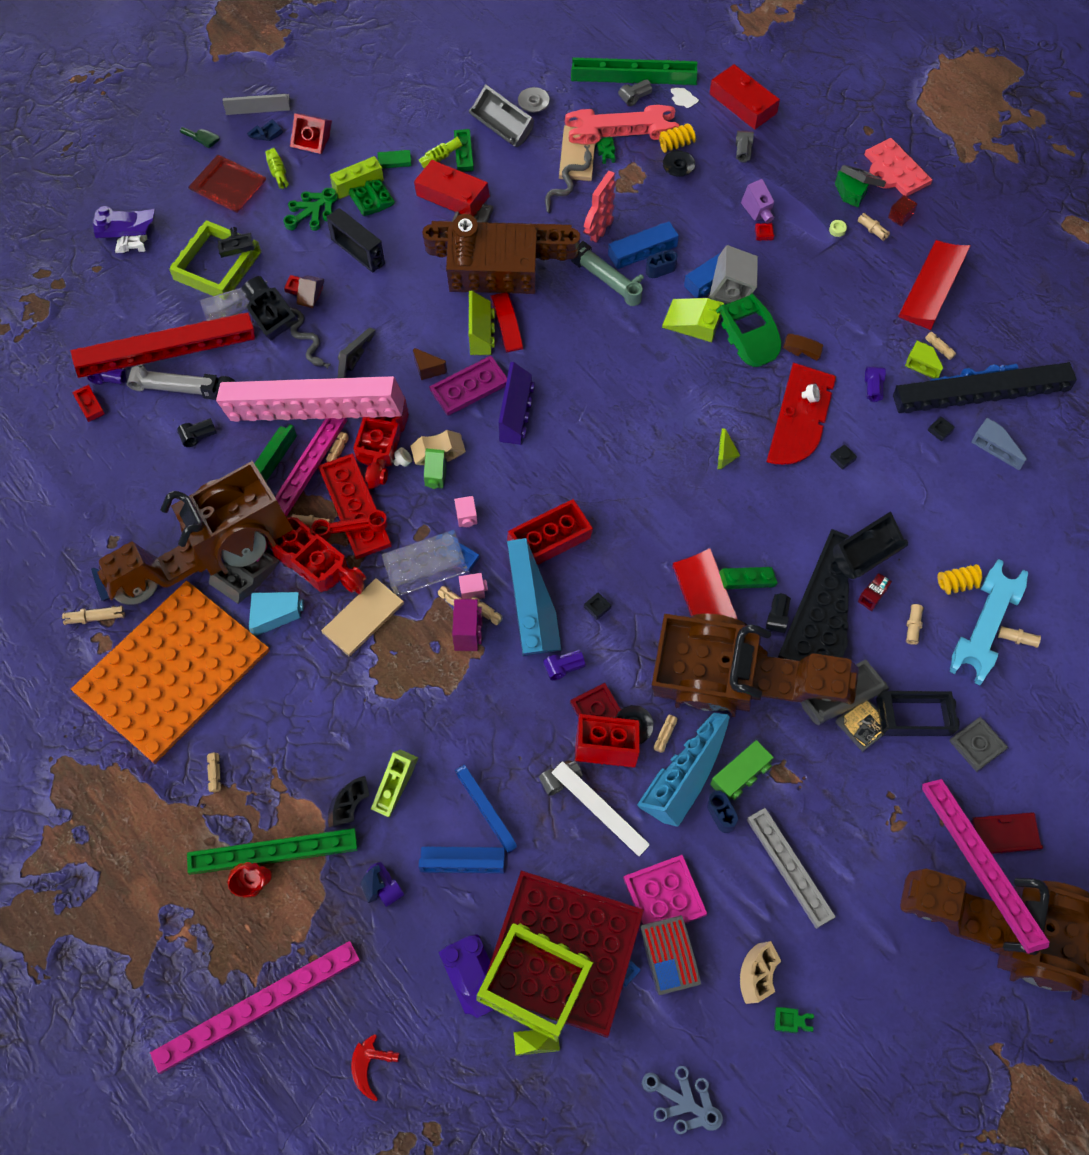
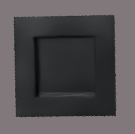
M940 416L929 427L928 431L942 442L954 431L955 427Z
M844 444L832 452L830 458L843 470L854 462L857 456Z
M596 593L584 603V608L598 620L611 609V604L600 593Z

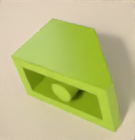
M920 341L915 343L905 364L906 367L933 379L939 378L943 369L934 348Z

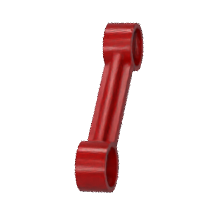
M374 510L368 517L328 523L324 519H318L312 523L311 531L315 536L317 534L315 530L318 527H327L328 529L325 533L318 534L324 540H327L331 534L370 528L375 532H381L386 529L388 522L383 511ZM376 517L384 519L383 523L379 525H374L371 521Z

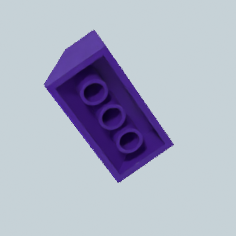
M510 362L498 422L499 441L521 445L522 438H526L527 427L524 426L525 423L529 422L530 412H527V410L532 406L530 394L534 393L535 382H532V374L515 362Z

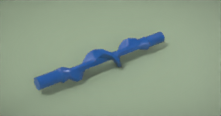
M993 364L985 371L975 372L971 368H965L962 370L961 375L943 376L930 379V381L1018 369V365L998 366Z

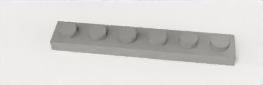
M766 808L748 817L747 821L815 928L818 929L835 918L834 913Z

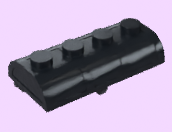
M888 512L834 546L833 555L841 572L850 579H856L907 547L908 541L903 538L892 513Z

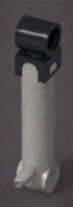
M143 365L131 368L127 386L135 391L154 389L203 395L204 399L216 400L220 383L235 382V380L227 376L217 378V375L211 374L197 377L147 371Z

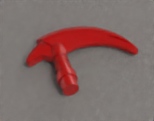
M376 1034L370 1036L362 1044L360 1042L357 1044L351 1062L352 1076L356 1086L366 1097L375 1102L378 1098L372 1092L367 1078L371 1059L385 1060L392 1063L399 1062L400 1053L390 1050L386 1052L376 1050L373 1045L377 1039Z

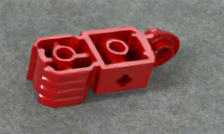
M404 399L402 416L391 418L363 417L353 449L356 459L368 465L365 481L368 482L369 489L386 484L388 469L385 467L392 466L394 452L397 450L401 432L404 431L409 416L406 399Z
M287 518L293 530L274 540L276 546L273 547L270 543L274 556L288 568H293L295 572L320 592L329 590L340 581L351 593L362 594L364 581L366 580L364 573L357 567L349 569L345 556L318 534L314 536L311 529L298 518Z

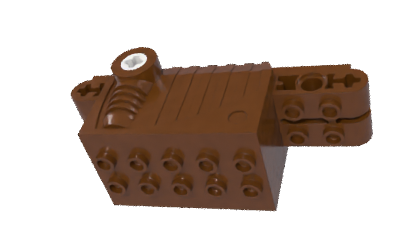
M461 214L454 221H432L422 231L425 251L429 255L440 258L447 256L446 272L449 292L474 291L479 293L535 294L536 259H557L559 261L574 259L579 254L580 233L572 228V225L477 222L475 217L470 214Z

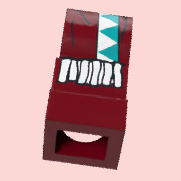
M878 573L861 593L858 603L873 611L892 581Z

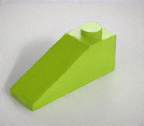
M401 749L392 753L372 804V810L387 817L391 816L413 773L418 757Z

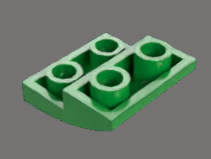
M381 179L366 181L363 187L349 189V195L363 216L385 210L395 203Z

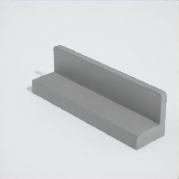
M289 94L223 98V105L226 115L289 111L290 96Z

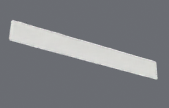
M561 762L552 771V774L638 856L647 849L649 843L564 762Z

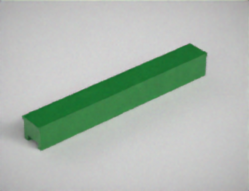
M572 57L571 81L639 83L648 79L651 84L697 85V61Z

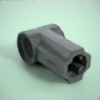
M647 79L633 86L626 84L620 88L618 95L628 106H633L639 98L652 93L651 83Z
M737 131L736 159L739 162L745 163L750 160L754 132Z
M573 761L567 764L575 774L583 778L578 763ZM549 769L539 776L548 796L557 794L565 786L552 774L554 769Z

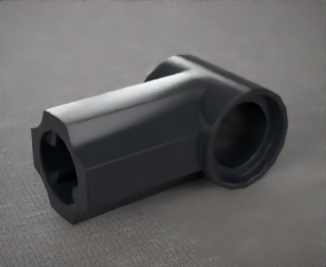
M211 418L193 425L191 423H184L177 428L184 447H193L200 439L217 434Z
M786 594L774 595L771 612H769L766 623L767 630L785 634L791 600Z

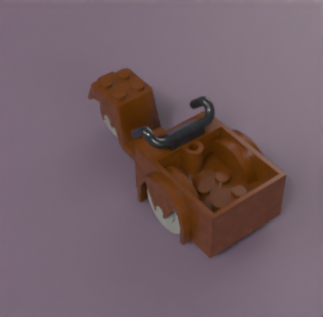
M251 461L220 479L207 482L189 496L179 491H171L166 495L160 510L168 513L171 505L180 523L181 536L178 541V547L156 558L136 543L129 542L99 560L100 570L97 573L111 600L115 598L123 604H138L150 598L156 591L158 584L162 587H170L197 571L200 573L206 569L211 576L221 570L227 574L228 570L221 557L230 566H248L256 562L263 555L266 549L265 536L274 547L276 546L274 540L292 531L293 528L254 462ZM173 499L180 500L177 503L171 505Z
M664 614L652 679V689L654 697L676 700V708H680V703H685L704 711L728 710L731 712V717H736L737 710L750 712L751 700L761 701V697L792 702H802L806 699L817 698L818 700L840 701L851 705L856 697L859 668L848 658L814 653L799 661L769 657L768 652L760 645L761 636L767 639L770 638L771 631L757 625H747L732 617L717 614H696L691 617Z
M927 868L910 871L907 875L900 908L903 912L913 913L918 918L931 920V922L940 921L948 927L950 934L990 946V951L999 954L997 968L1011 972L1010 981L1014 982L1022 978L1032 985L1051 991H1072L1071 1000L1074 1001L1082 998V994L1089 996L1088 891L1060 882L1041 881L1033 878H1015V891L1049 941L1048 948L1027 954L994 901L968 894L966 882L963 879Z

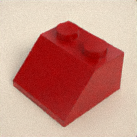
M294 113L290 147L322 154L330 137L332 120Z

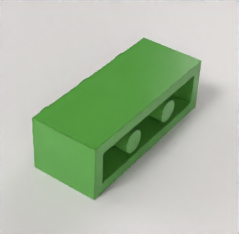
M755 740L714 776L710 785L716 791L725 793L729 801L732 798L736 800L743 793L742 789L745 786L751 787L758 780L757 776L761 772L765 774L771 769V762L774 757Z

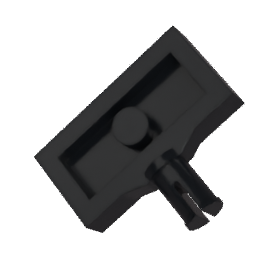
M236 227L230 228L231 236L218 240L221 258L255 250L252 234H238Z

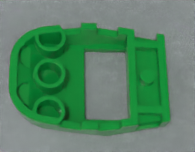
M753 293L734 302L721 305L716 310L717 314L721 313L724 321L721 324L729 335L728 341L731 345H735L738 349L737 354L746 364L760 367L776 359L781 349V338L770 312ZM755 313L758 316H762L766 322L765 325L744 334L741 333L735 321Z

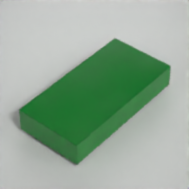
M410 150L377 152L378 162L382 169L411 166Z

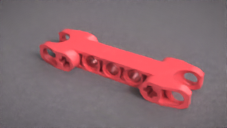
M650 105L644 109V112L595 115L592 109H581L565 115V125L577 127L569 131V141L584 145L595 144L600 141L601 137L649 134L651 139L659 140L662 131L679 127V124L676 122H668L674 118L675 108L665 105ZM668 111L671 112V113L668 114V115H663L665 112H668ZM573 117L577 118V120L570 121L569 119Z

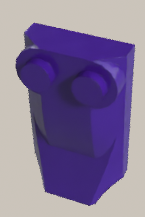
M107 206L99 207L95 212L93 221L95 238L147 235L148 226L154 219L155 209L125 212L112 211Z
M475 934L463 938L438 952L464 1013L479 1018L493 1011L494 1009L476 1001L477 993L490 965L489 957L479 935Z

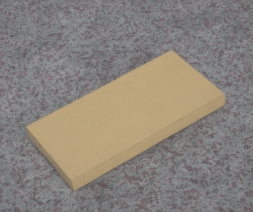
M564 125L559 179H563L562 171L565 166L569 164L584 165L586 163L584 160L585 145L571 143L568 138L569 131L577 127ZM586 144L587 147L590 145L588 150L592 155L589 168L584 171H569L568 175L571 180L592 181L595 144Z
M374 579L363 590L362 594H359L321 630L322 634L350 657L404 605V601L378 579Z

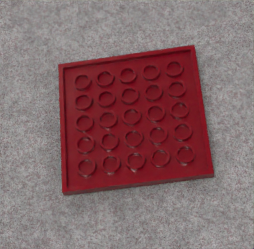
M521 870L488 971L513 923L527 926L530 932L536 935L540 933L547 936L552 943L557 945L558 943L564 944L575 954L581 953L586 955L593 964L566 1024L608 1038L644 909ZM515 936L488 991L531 1013L558 1021L582 968Z

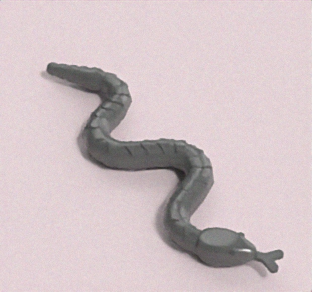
M590 145L588 147L584 146L586 148L584 154L586 163L584 165L569 164L563 169L562 177L567 184V188L552 189L547 193L545 197L547 213L550 212L551 196H567L573 191L574 184L568 175L569 171H584L589 168L592 160L591 152L588 150Z
M291 308L299 322L291 326V335L300 340H313V344L306 352L307 360L312 362L314 366H326L328 369V366L331 365L330 363L325 364L321 358L312 357V354L320 346L319 337L314 333L297 332V329L304 321V315L298 309Z

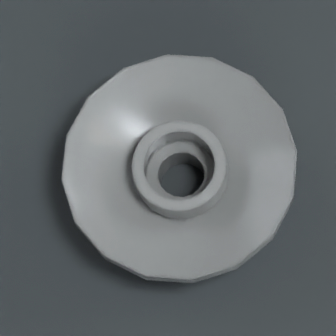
M536 87L527 88L518 96L519 106L528 112H540L546 109L550 101L548 93Z

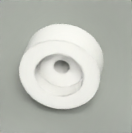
M817 384L807 385L806 391L802 392V398H807L810 403L818 402L820 400V391Z
M401 447L394 452L395 459L393 463L395 466L402 465L406 467L412 462V457L406 449Z

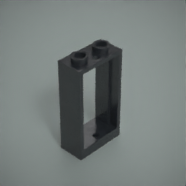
M341 208L336 209L327 216L332 241L372 273L385 264L382 241Z
M882 691L876 698L882 736H952L959 730L960 721L956 716V700L953 698L952 691ZM892 703H941L944 726H896Z

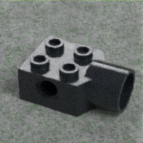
M256 276L242 286L241 290L249 300L246 308L270 341L299 322L275 287L269 288L262 276Z

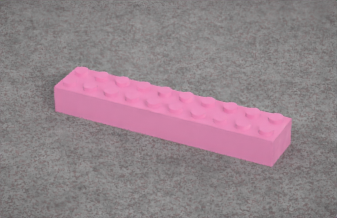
M392 376L221 382L216 401L230 421L239 422L248 420L272 421L359 417L391 418L402 416L405 397L395 377Z

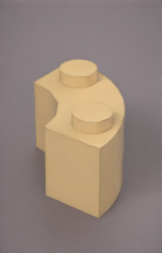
M449 430L436 436H421L410 446L416 465H425L426 448L445 450L447 462L466 452L461 434Z
M771 941L755 945L743 961L740 973V987L746 1004L759 1003L775 992L773 973L781 959Z

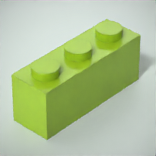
M375 156L330 174L332 188L337 192L339 199L349 196L350 188L365 186L366 181L378 179L384 181L382 167Z

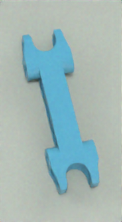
M1000 559L997 560L983 581L980 590L989 593L970 640L960 637L952 654L949 671L955 674L961 664H971L976 669L975 683L978 685L982 684L997 660L999 653L990 650V647L1009 603L1017 606L1027 587L1028 571L1022 570L1017 579H1008L1002 573L1003 561Z

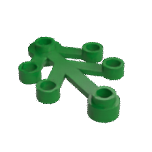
M325 188L322 193L303 192L301 194L303 202L292 200L288 203V207L291 212H296L299 209L305 210L296 216H285L283 219L285 228L291 231L295 230L298 223L312 213V220L309 222L310 228L313 231L319 230L320 207L325 204V211L322 213L323 220L327 222V215L332 213V203L338 199L337 192L333 188ZM312 199H318L316 202H310Z

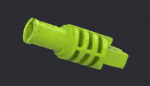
M457 136L446 144L441 143L432 148V150L427 151L419 159V162L425 168L431 160L440 162L449 157L452 151L463 145Z
M271 148L265 151L272 176L276 178L278 187L285 189L283 183L286 188L289 183L285 176L284 164L275 148Z

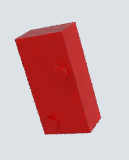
M735 64L711 80L710 95L754 130L778 112L780 99Z
M434 160L429 162L414 181L418 197L454 212L458 211L459 214H470L473 217L490 197L488 182Z
M572 499L509 530L507 541L526 538L536 564L539 565L590 539L593 528L575 500Z

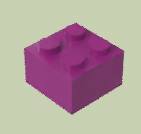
M454 599L452 630L454 650L478 651V644H482V607H478V599Z

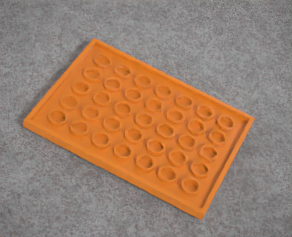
M186 580L79 680L71 690L152 763L156 764L270 650L269 647Z

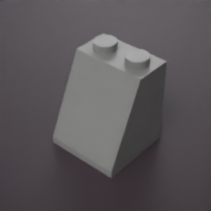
M726 245L718 257L709 298L728 304L753 293L757 288L758 256Z

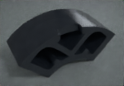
M365 776L349 782L334 796L328 811L329 828L354 821L356 805L362 799L369 796Z

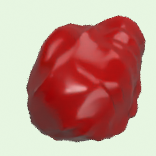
M245 862L244 864H238L230 871L227 881L228 889L238 897H255L270 882L272 873L268 868L259 866L257 863Z

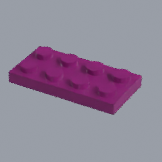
M489 356L429 386L446 415L449 416L504 388L507 377L492 356Z

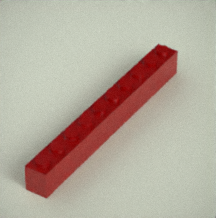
M247 312L70 350L77 377L80 378L255 340V335L249 313Z

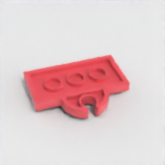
M892 138L865 151L864 155L872 163L869 173L880 176L881 179L886 181L885 186L880 188L896 187L904 197H907L932 183V179Z
M611 171L607 172L592 194V207L584 223L585 230L583 232L591 236L590 240L597 242L600 237L604 236L607 226H610L614 219L612 212L614 210L613 200L615 198L614 188L616 181H614L615 173Z

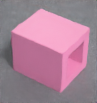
M473 496L454 499L459 527L476 525L477 515Z
M482 573L459 576L462 599H471L473 596L478 599L485 598L484 591H488L486 579H482Z

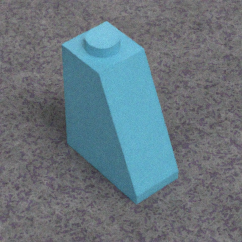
M299 592L252 593L249 620L250 632L254 636H258L299 619L301 611H304V600L300 598Z

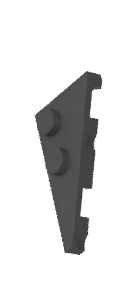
M369 327L352 343H349L345 349L339 352L337 378H345L347 370H353L364 352V349H362L365 341H371L375 329Z

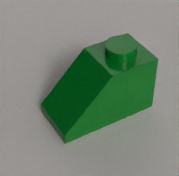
M840 170L835 181V186L843 202L859 207L867 193L869 184L863 183Z

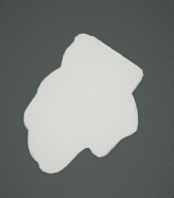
M685 88L671 89V93L674 95L672 100L676 105L689 108L699 101Z

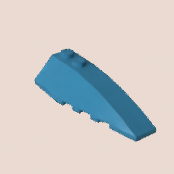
M526 538L507 541L522 656L561 651L556 611Z
M713 713L696 731L698 735L688 740L684 744L685 749L679 756L675 754L670 759L672 763L666 770L662 768L637 804L640 809L664 824L677 827L680 825L709 777L725 736L730 719L729 715Z

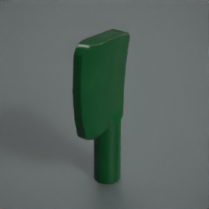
M184 127L180 129V133L193 138V140L207 148H210L219 141L218 135L207 130L200 129L197 132H193Z

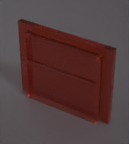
M217 155L188 188L234 212H238L266 181V177L223 156Z

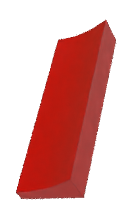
M936 240L898 317L931 330L971 245H955Z
M710 548L692 557L673 563L672 567L691 616L696 614H717L737 619L727 590L723 587L719 570Z

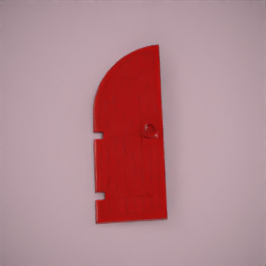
M793 362L769 449L767 463L778 465L797 463L806 459L816 450L824 428L818 422L825 423L832 392L826 390H833L836 376ZM817 384L820 391V400L818 402L810 403L807 398H802V392L806 391L807 385Z

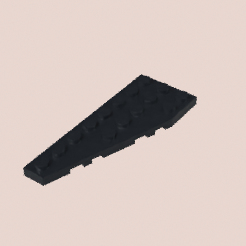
M831 529L778 658L799 661L813 653L843 658L848 645L847 612L849 583L848 577L839 569L833 555V548L847 539L849 535Z

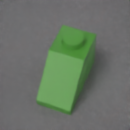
M426 448L424 465L425 486L432 489L443 488L447 471L445 450Z

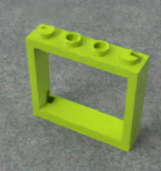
M206 220L199 227L194 237L189 240L188 245L180 252V255L171 264L169 269L173 280L226 301L258 258L261 249L259 242L253 239L255 250L243 252L220 284L185 271V268L210 235L220 239H226L231 236L229 229Z
M513 923L477 993L476 1001L558 1041L593 962L589 961L590 958L584 954L571 952L569 947L564 944L558 943L557 945L550 942V939L539 933L536 935L530 932V929L523 924L516 925ZM515 936L582 968L556 1025L488 991Z

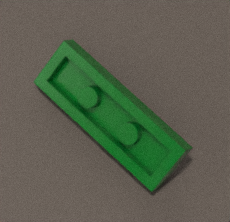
M470 129L454 130V138L458 136L463 145L455 150L457 170L461 172L474 171Z
M772 567L722 568L719 572L724 589L775 587L778 584Z

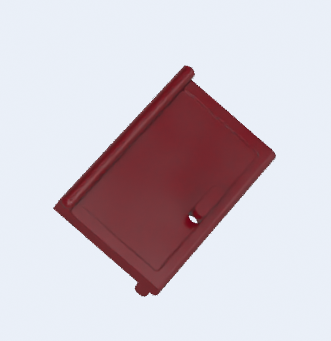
M1034 812L972 817L971 823L991 854L1043 849Z

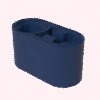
M666 250L649 256L646 262V275L649 278H658L674 272L677 264V253L673 250Z
M721 791L713 792L707 803L708 811L718 829L723 833H730L735 829L738 816L725 793ZM720 800L723 805L720 807L715 806L712 801ZM724 818L727 821L731 820V823L729 824L728 822H724Z

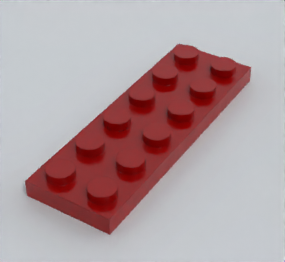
M353 453L318 465L340 521L368 517L372 511L377 510ZM376 517L371 523L379 525L382 521L380 517ZM370 528L345 532L356 560L392 547L386 530L375 532Z

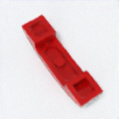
M508 293L490 295L506 353L522 350L523 345Z

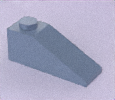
M988 418L978 429L971 442L1017 470L1021 469L1027 459L1006 430L997 422Z

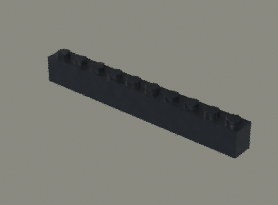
M1067 362L897 385L893 398L898 413H911L919 410L928 411L934 408L943 409L956 405L963 406L965 404H980L986 401H999L1008 398L1015 399L1022 396L1031 397L1037 394H1051L1052 392L1059 391L1067 392L1072 389L1077 379L1071 363Z

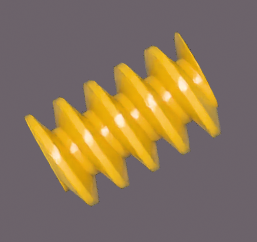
M689 123L678 128L674 127L672 130L662 131L659 138L660 146L664 153L667 152V147L669 151H672L673 146L675 149H678L679 144L681 147H684L685 142L687 145H690L691 141L693 143L696 141L695 131Z
M975 564L966 568L961 567L959 569H952V571L939 572L937 580L940 588L947 595H950L951 589L954 593H958L959 589L961 592H964L966 587L968 590H972L973 585L976 589L980 588L982 572L979 565Z

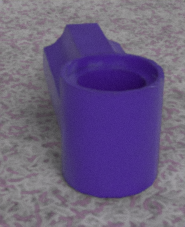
M866 367L865 382L867 383V399L870 402H877L883 399V384L886 376L885 368Z
M125 368L89 375L87 379L94 384H102L103 382L122 384L126 380Z
M580 650L562 656L552 655L543 661L548 676L552 681L561 679L568 672L583 668L586 665Z
M382 862L370 866L366 873L372 867L379 865L381 870L379 874L385 887L377 890L385 907H388L403 897L404 893L395 879L391 878Z

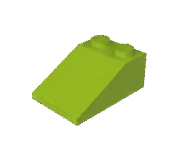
M709 298L673 299L662 328L712 342L722 317L721 313L717 314L716 310L721 305H724V303Z

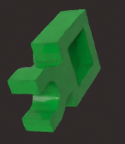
M601 138L596 143L599 156L602 155V163L606 164L607 158L611 159L612 163H615L613 138Z
M776 1007L774 1031L797 1033L798 1028H801L805 1032L812 1033L813 1027L806 1026L805 1019H814V1014L807 1013L799 1016L798 1009Z

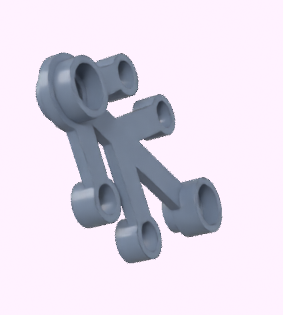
M679 1066L675 1070V1077L679 1080L683 1096L662 1084L655 1073L644 1075L642 1087L646 1092L652 1093L657 1091L678 1104L665 1109L662 1107L657 1108L653 1113V1117L657 1122L661 1123L667 1118L692 1112L698 1117L688 1121L677 1120L673 1126L675 1133L682 1135L687 1130L701 1126L706 1130L714 1131L721 1126L723 1117L717 1108L712 1107L707 1090L709 1084L706 1079L699 1078L694 1084L695 1090L700 1093L702 1108L694 1102L687 1078L689 1072L686 1067ZM682 1069L685 1071L686 1075L684 1078L678 1076V1070ZM648 1078H653L655 1080L654 1086H649L647 1084ZM699 1081L705 1083L706 1087L704 1090L698 1088L697 1084ZM657 1111H663L665 1117L658 1119L656 1116ZM708 1114L715 1116L714 1123H710L707 1120ZM677 1123L684 1124V1131L680 1132L677 1130Z

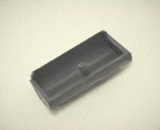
M485 84L474 105L469 109V114L515 147H519L525 142L534 127V119L487 84Z
M867 660L856 664L859 672L856 697L853 704L850 705L840 701H824L817 698H810L800 702L804 711L816 725H821L878 696L882 691L889 690L886 682L883 681Z

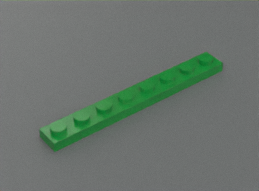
M354 828L187 852L188 874L193 875L233 869L238 864H244L245 862L263 865L358 851L356 830Z

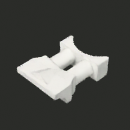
M147 235L122 236L117 239L115 253H125L129 249H138L139 252L146 251L143 242L148 240Z

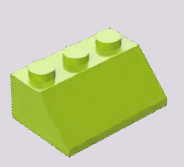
M469 291L470 355H491V348H495V338L491 337V333H495V325L491 323V319H495L494 308H491V301L474 291Z

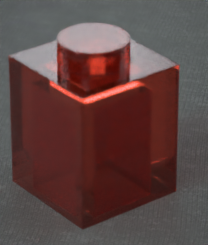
M903 195L891 207L888 218L903 226L914 215L917 203Z

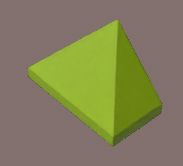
M722 428L720 435L717 469L724 468L740 456L727 430Z
M535 1030L514 1032L516 1056L560 1051L559 1039L555 1041Z

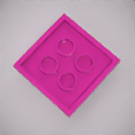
M683 855L623 877L634 906L644 909L641 918L642 925L682 915L686 924L707 916Z

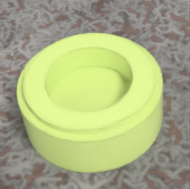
M834 220L830 224L829 232L835 237H841L846 233L847 225L841 220Z

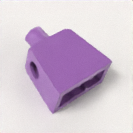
M763 179L747 185L741 204L755 221L763 218L765 223L771 222L774 219L771 213L774 200Z

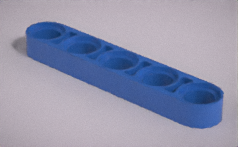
M462 765L457 768L455 772L504 849L507 853L516 849V842L467 767Z

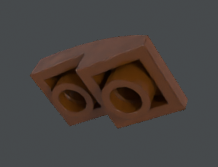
M788 334L783 348L796 356L803 353L817 361L821 357L823 344L807 337Z

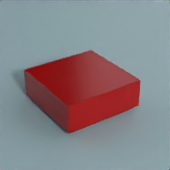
M772 223L755 224L757 241L774 239Z

